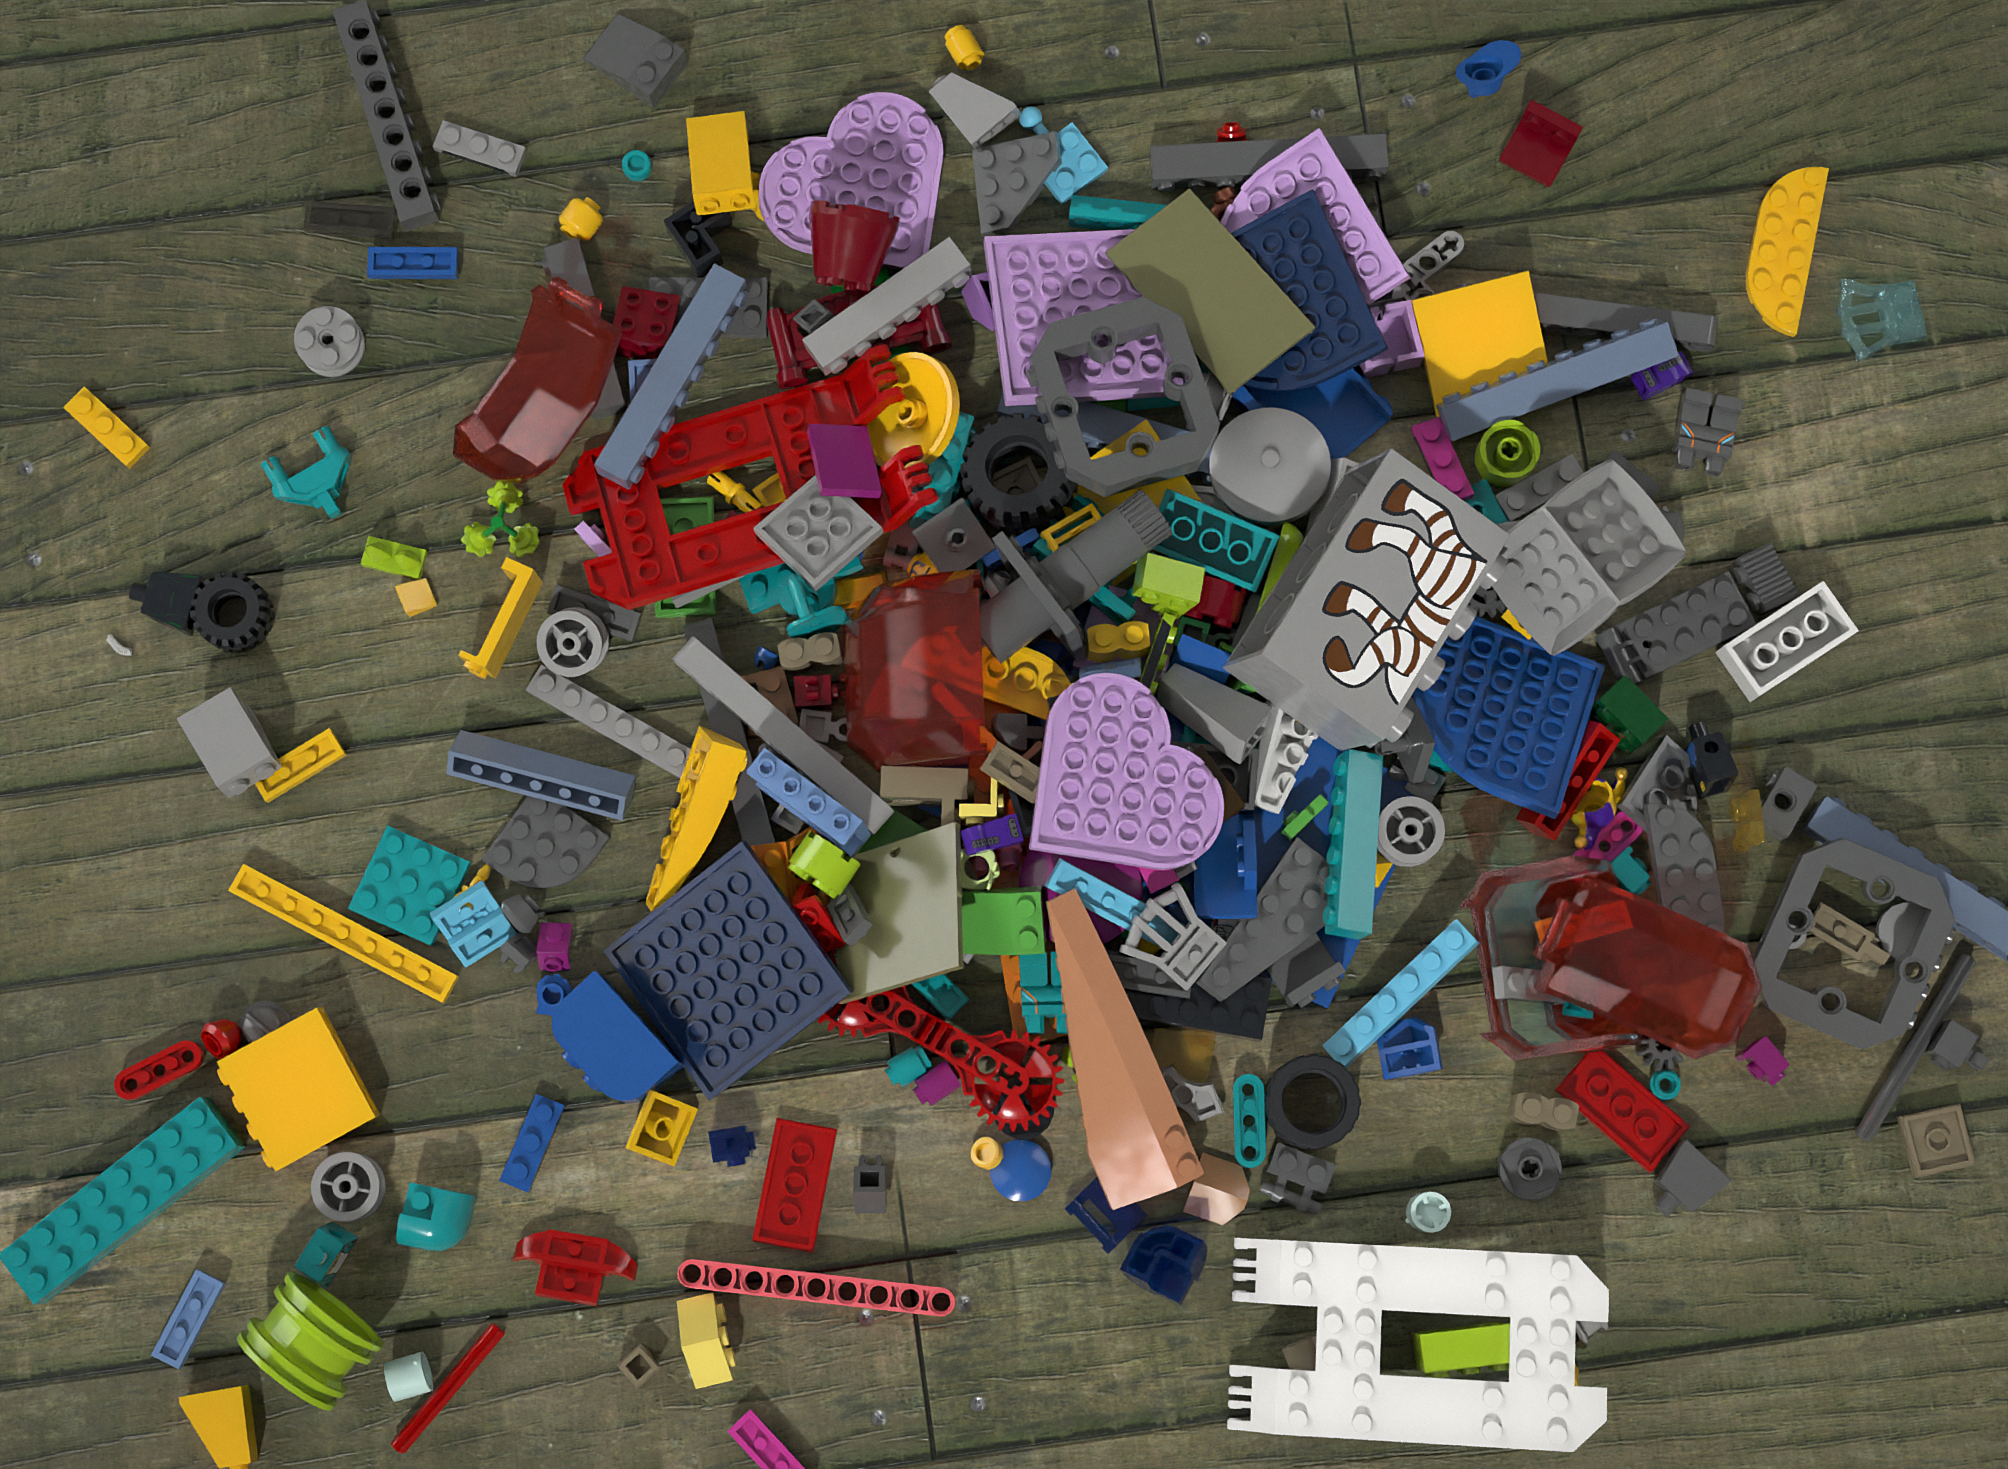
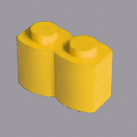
M1130 621L1118 627L1111 624H1098L1088 628L1085 637L1087 660L1108 662L1117 657L1129 659L1146 656L1150 648L1148 624L1140 621Z

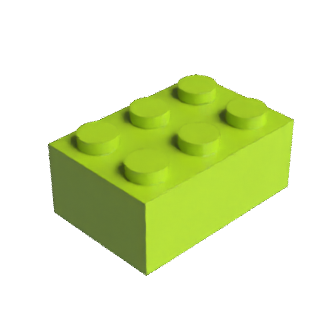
M1501 1321L1411 1332L1416 1369L1425 1373L1426 1377H1448L1450 1370H1457V1373H1462V1375L1481 1373L1480 1367L1488 1366V1369H1493V1371L1509 1369L1510 1322Z

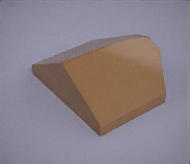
M1202 1152L1199 1162L1204 1174L1192 1181L1183 1212L1224 1225L1245 1209L1250 1189L1241 1165Z

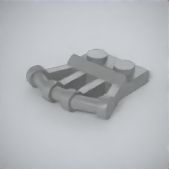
M1177 882L1171 886V890L1154 899L1150 898L1145 903L1147 907L1139 916H1134L1131 920L1132 926L1126 943L1121 945L1119 952L1155 964L1187 991L1227 942L1197 917L1182 886ZM1178 900L1189 923L1183 927L1163 908ZM1156 915L1179 934L1171 944L1148 925ZM1142 932L1164 950L1160 957L1137 949Z

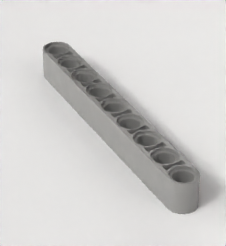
M692 636L672 658L682 670L819 789L860 818L873 835L894 813V810L695 637Z

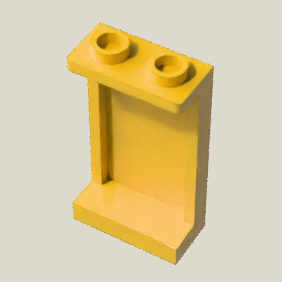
M745 111L686 118L692 194L696 214L707 215L755 208L748 144L749 135Z
M508 557L505 558L501 569L514 583L479 654L473 656L461 650L458 655L465 662L463 666L469 669L470 673L482 679H486L487 675L496 679L543 584V581L534 569Z

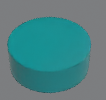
M633 150L623 157L622 169L628 179L643 181L651 174L652 163L645 152Z

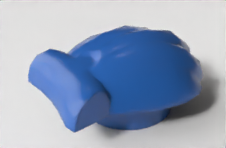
M559 974L546 975L543 979L539 980L536 989L539 1005L536 1013L553 1016L557 1005L572 991L568 980L562 979Z

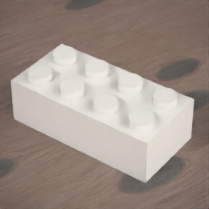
M1822 581L1724 645L1715 653L1749 702H1752L1850 638L1859 630L1825 582Z

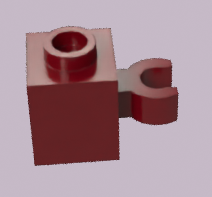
M831 675L794 677L795 707L797 712H801L802 708L817 711L834 710L833 701H839L838 683H832Z

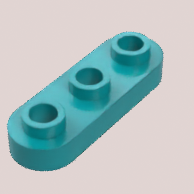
M1244 1074L1235 1080L1232 1087L1234 1156L1241 1166L1253 1168L1259 1166L1266 1156L1264 1085L1257 1076ZM1245 1084L1253 1087L1251 1096L1243 1094L1242 1087ZM1246 1115L1254 1118L1252 1127H1246L1243 1124V1118ZM1247 1146L1254 1148L1255 1155L1253 1158H1247L1244 1155V1149Z

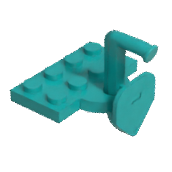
M857 555L816 592L786 563L747 574L740 578L739 581L752 614L780 603L788 614L798 619L787 626L788 635L791 638H804L808 640L813 635L819 633H835L848 620V614L843 607L832 606L837 594L836 580L864 568L859 555Z

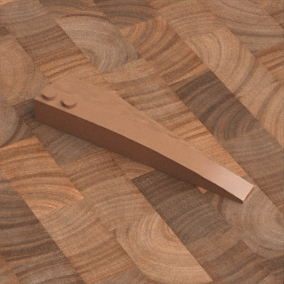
M1073 888L1047 901L1046 904L1052 941L1055 942L1057 954L1055 959L1062 985L1060 990L1067 1016L1065 1017L1073 1068H1075L1078 1083L1076 1088L1081 1102V1119L1086 1133L1087 1154L1109 1206L1114 1210L1176 1189L1204 1174V1171L1121 981L1076 889Z

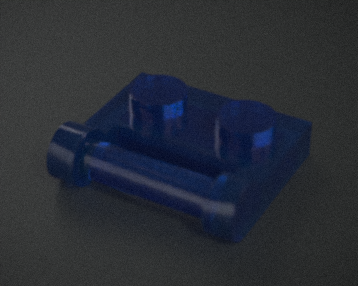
M1097 1177L1065 1208L1070 1216L1074 1214L1103 1245L1101 1248L1107 1254L1147 1216L1136 1202L1112 1210ZM1087 1199L1118 1229L1113 1236L1082 1206Z

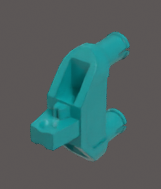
M324 426L321 430L326 439L320 434L319 430L313 433L314 439H316L325 455L324 459L293 477H288L277 456L268 458L274 470L266 460L261 463V468L272 483V494L277 500L313 506L316 509L323 506L328 516L334 519L343 514L335 499L340 496L339 492H341L350 467L351 454L348 449L340 446L330 426Z

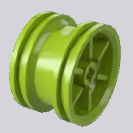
M288 1272L284 1277L286 1285L278 1284L274 1289V1294L279 1301L264 1320L256 1317L251 1318L247 1323L249 1331H240L236 1339L243 1351L274 1380L313 1406L322 1410L332 1411L337 1405L335 1397L343 1398L347 1393V1387L342 1380L356 1362L365 1365L370 1364L374 1359L371 1351H380L384 1343L381 1337L365 1320L333 1294L298 1273Z

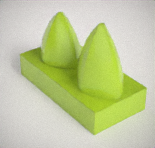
M368 536L360 564L366 568L420 580L428 551Z

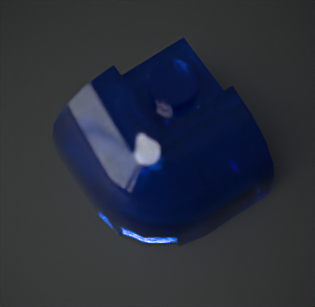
M1164 1224V1226L1154 1227L1145 1233L1141 1232L1131 1246L1120 1267V1271L1127 1279L1142 1289L1181 1306L1194 1280L1198 1281L1207 1257V1245L1200 1238L1177 1227Z

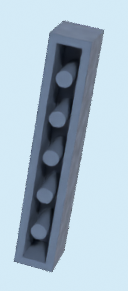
M460 730L448 752L447 775L606 817L623 820L633 800L636 780L634 775Z

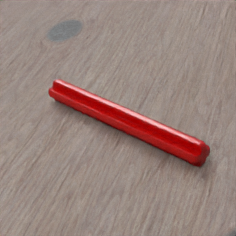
M494 1323L489 1325L393 1439L391 1446L401 1454L407 1452L501 1340L505 1332Z

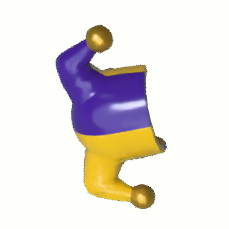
M1620 767L1616 769L1614 773L1616 780L1611 786L1605 780L1596 778L1571 815L1570 819L1578 827V837L1574 840L1577 848L1584 851L1591 850L1601 829L1607 827L1614 819L1617 810L1616 804L1625 792V779L1628 775L1625 768Z

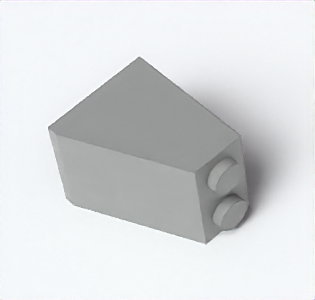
M231 687L177 718L214 783L228 798L242 794L251 785L271 777L275 771L282 768L255 713Z

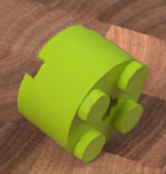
M1503 420L1495 423L1484 433L1475 451V465L1482 479H1486L1488 484L1499 487H1512L1527 479L1540 457L1539 439L1533 431L1519 421ZM1507 450V454L1512 455V457H1507L1502 451Z
M809 830L790 858V864L787 868L808 883L814 879L813 885L829 897L835 899L837 895L842 894L861 864L852 857L850 859L841 849Z

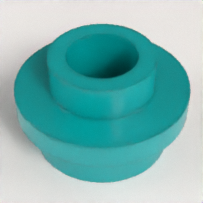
M1661 1069V1071H1656L1651 1076L1649 1087L1651 1092L1659 1099L1670 1100L1679 1094L1681 1080L1674 1071ZM1662 1079L1668 1080L1670 1084L1669 1089L1666 1091L1660 1088V1081Z

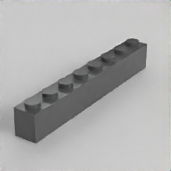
M1386 134L1326 137L1351 179H1364L1366 182H1375L1385 178L1389 168ZM1304 138L1150 146L1151 190L1169 193L1180 188L1201 191L1205 187H1217L1222 190L1231 186L1243 185L1257 170Z

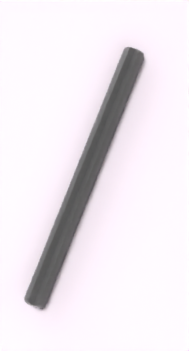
M1963 954L1956 960L1855 1131V1134L1862 1140L1868 1142L1874 1138L1975 967L1976 961L1970 956Z

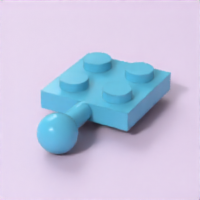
M1029 106L1021 111L1019 121L1023 128L1033 130L1036 135L1049 133L1042 124V113L1038 108ZM1073 122L1058 132L1062 163L1056 172L1052 171L1044 182L1061 205L1071 199L1072 195H1076L1108 171L1107 165Z

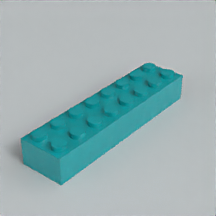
M199 1097L1 1251L0 1260L33 1305L46 1304L242 1151L246 1145L210 1098Z

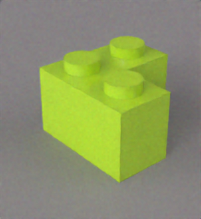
M1147 553L1137 562L1132 595L1141 597L1143 602L1151 604L1150 611L1160 613L1161 617L1166 612L1176 616L1175 619H1177L1200 602L1205 568Z

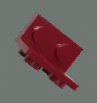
M1530 100L1518 126L1503 150L1499 162L1549 188L1577 141L1583 126Z
M622 287L610 333L612 354L641 360L657 359L673 333L680 296L632 287Z

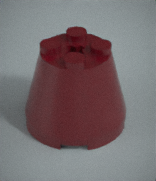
M811 201L809 219L814 277H816L815 283L825 286H842L844 284V290L870 292L896 236L900 217L893 216L889 218L888 212L852 204H834L833 206L828 201Z

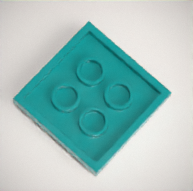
M387 825L348 909L433 947L440 929L432 920L430 912L453 899L459 892L472 863Z

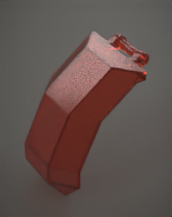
M554 277L550 281L548 289L538 285L531 290L532 304L513 359L473 413L455 425L453 456L494 481L522 484L539 476L555 464L598 405L623 333L618 327L601 319L603 302L594 296L588 297L573 289L560 277ZM566 298L569 299L570 301H572V302L578 304L579 306L583 307V309H581V308L577 307L576 305H574V304H572V303L566 301Z
M1588 874L1584 875L1573 902L1558 897L1555 904L1557 910L1541 945L1536 946L1533 953L1536 957L1545 960V964L1534 986L1535 989L1606 1017L1693 1059L1702 1058L1737 1043L1762 988L1748 944Z

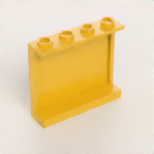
M317 1007L217 1061L220 1067L217 1069L220 1080L225 1086L229 1085L233 1091L232 1101L239 1113L244 1112L249 1121L246 1124L249 1134L255 1141L259 1140L264 1149L261 1151L262 1158L269 1168H274L275 1172L380 1116L375 1103L323 1007Z

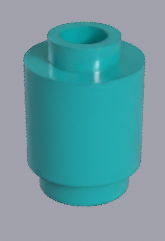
M920 1045L915 1048L911 1046L887 1061L889 1067L885 1069V1072L893 1085L900 1083L903 1088L927 1073L926 1070L932 1067V1064Z

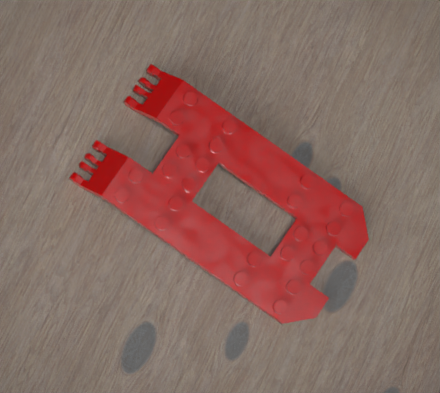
M883 344L869 348L841 375L672 425L669 432H663L658 441L660 446L653 458L648 457L644 464L645 471L641 480L637 484L633 483L629 490L597 473L594 464L605 445L584 451L577 461L579 465L571 476L568 475L562 487L571 516L600 508L612 553L583 562L592 593L627 610H631L785 563L755 534L753 529L783 502L671 535L658 490L773 456L787 500L816 475L807 434L809 424L867 426L889 405L900 402L905 398L903 389L899 386L883 390L880 393L884 387L895 385L899 381L893 362L887 361L872 368L876 362L885 361L891 356L888 345ZM920 445L901 449L877 471L882 490L880 498L850 497L882 527L883 533L898 529L923 506L933 504L938 500L936 490L933 488L916 492L914 495L912 493L917 488L926 487L932 482L931 474L928 473L927 463L920 462L908 466L906 469L904 468L908 463L923 458L924 453Z

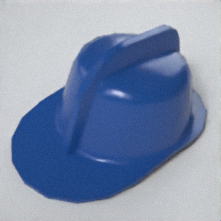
M1499 40L1491 42L1462 61L1456 68V77L1461 83L1465 84L1471 98L1492 95L1500 90L1504 77L1519 64L1522 57L1521 49L1511 41Z

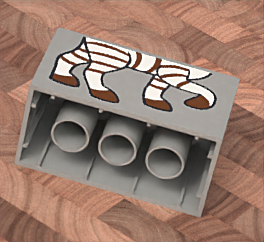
M1391 448L1346 472L1224 664L1223 669L1252 687L1261 696L1339 751L1363 745L1371 748L1378 742L1384 741L1385 738L1393 743L1402 736L1413 719L1414 712L1405 705L1416 687L1426 691L1442 673L1446 662L1437 653L1448 636L1453 640L1459 639L1474 621L1477 610L1468 604L1479 586L1485 590L1489 589L1503 574L1508 560L1499 553L1510 537V534Z

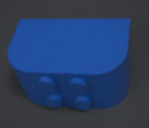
M595 970L572 990L554 1010L552 1031L556 1041L565 1050L561 1055L573 1068H581L586 1073L582 1078L594 1091H602L608 1097L625 1103H639L645 1100L650 1090L657 1092L684 1067L681 1060L612 984Z

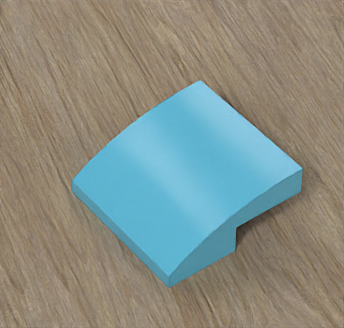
M483 880L430 912L432 920L448 940L449 946L465 968L497 949L506 940L517 934ZM467 902L471 903L473 909L471 910L469 906L464 904H466Z

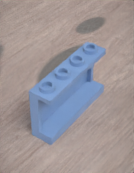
M766 748L761 751L747 769V774L757 781L755 785L850 857L854 858L871 836V832L860 818Z

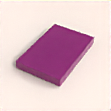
M809 424L807 434L820 496L880 498L882 490L867 426Z

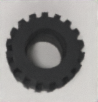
M227 572L226 576L218 573L214 575V581H211L209 578L203 581L206 586L203 589L199 587L196 589L195 593L198 595V598L192 599L190 604L195 608L194 611H190V617L195 621L193 626L195 630L200 632V636L218 649L221 648L225 652L231 653L232 650L238 653L245 652L244 647L253 649L257 647L255 644L257 640L263 642L266 639L263 634L265 631L271 632L273 626L269 623V620H274L275 613L271 611V608L274 607L273 602L268 598V593L246 575L241 573L237 575L234 572ZM244 598L247 610L242 621L232 627H221L219 623L221 607L230 599Z

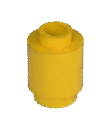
M958 25L945 34V45L959 69L970 71L981 64L984 52L970 29H966L964 25Z

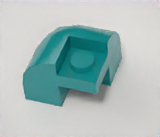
M410 1182L403 1212L399 1214L396 1233L397 1243L427 1251H445L455 1247L466 1237L470 1228L477 1196Z

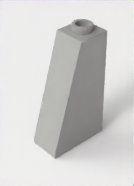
M1176 663L1167 673L1162 672L1158 678V703L1236 763H1242L1268 729L1272 707Z

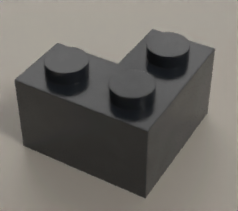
M693 201L663 220L667 233L697 277L707 275L713 264L718 266L724 264L721 252L711 238L732 225L729 212L697 215Z

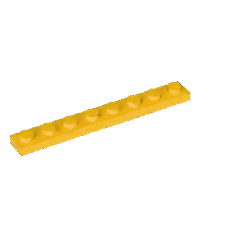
M245 864L240 868L228 890L445 1004L459 978L454 973Z

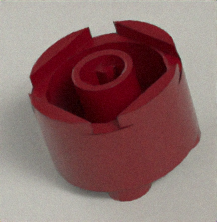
M1204 576L1200 602L1187 611L1184 616L1202 622L1204 618L1214 620L1215 627L1231 631L1233 625H1239L1248 589L1242 587L1241 592H1238L1234 589V583Z

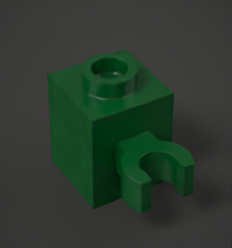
M1181 616L1173 648L1177 649L1182 634L1213 647H1216L1215 644L1219 640L1229 642L1230 636L1225 633L1210 635L1211 624Z

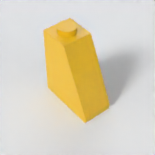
M249 1385L178 1397L180 1406L219 1468L249 1469V1463L259 1461Z

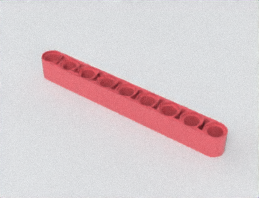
M701 1259L686 1260L679 1266L677 1271L680 1283L685 1287L931 1316H946L951 1313L956 1304L953 1292L948 1288ZM691 1264L697 1265L701 1270L700 1279L694 1283L687 1280L685 1276L686 1268ZM721 1268H727L732 1274V1280L727 1286L720 1285L716 1280V1274ZM753 1271L759 1272L763 1277V1284L757 1290L751 1289L747 1284V1277ZM783 1275H789L794 1280V1288L789 1293L782 1292L778 1287V1280ZM815 1278L821 1279L826 1287L824 1294L819 1297L813 1296L809 1291V1284ZM845 1282L853 1283L857 1289L856 1296L852 1300H845L840 1295V1287ZM878 1285L886 1288L888 1292V1298L882 1304L875 1303L871 1298V1290ZM907 1289H913L919 1295V1302L914 1307H907L902 1302V1294ZM945 1293L949 1296L950 1306L948 1309L940 1311L933 1306L932 1300L935 1294Z

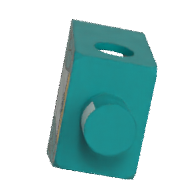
M334 1221L327 1223L315 1231L294 1267L301 1274L328 1289L359 1237Z

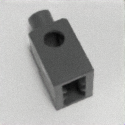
M1679 1140L1654 1180L1655 1185L1664 1192L1654 1203V1207L1666 1217H1669L1678 1206L1686 1212H1693L1728 1185L1731 1179L1689 1141Z

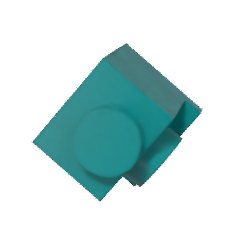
M1630 846L1626 847L1602 870L1626 897L1634 892L1639 896L1652 884L1649 881L1650 876L1646 873L1648 870L1646 865L1639 858H1632L1629 855L1633 851Z

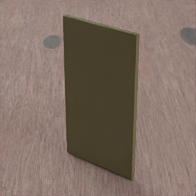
M1190 188L1105 252L1111 262L1143 297L1182 316L1196 357L1230 395L1315 330V326Z

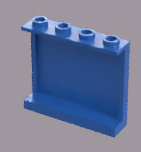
M1353 368L1321 384L1296 390L1273 391L1250 386L1244 387L1242 385L1233 393L1231 400L1242 413L1259 408H1281L1303 416L1322 434L1329 449L1330 460L1348 457L1386 425L1393 415L1390 402L1384 396H1378L1372 390L1370 380L1362 373L1359 375Z

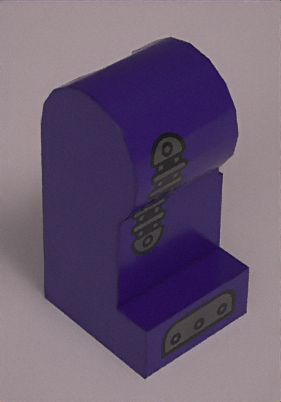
M1678 352V357L1640 370L1632 375L1631 380L1643 401L1673 387L1694 373L1683 352Z
M1016 813L960 831L967 856L1021 844L1024 841Z

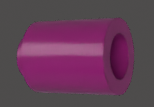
M944 1060L914 1080L917 1087L912 1090L922 1105L928 1102L930 1106H933L962 1085Z

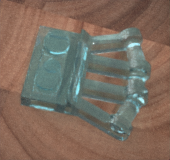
M1841 279L1839 281L1838 289L1841 290L1839 306L1835 311L1837 318L1841 319L1843 327L1840 329L1841 337L1846 338L1856 353L1854 357L1858 363L1886 346L1924 340L1927 337L1914 280L1894 284L1886 283L1880 286L1861 284L1852 279ZM1853 294L1874 297L1876 302L1851 305ZM1874 312L1879 313L1880 322L1863 325L1854 324L1853 316ZM1882 331L1884 334V338L1868 347L1865 346L1859 335Z

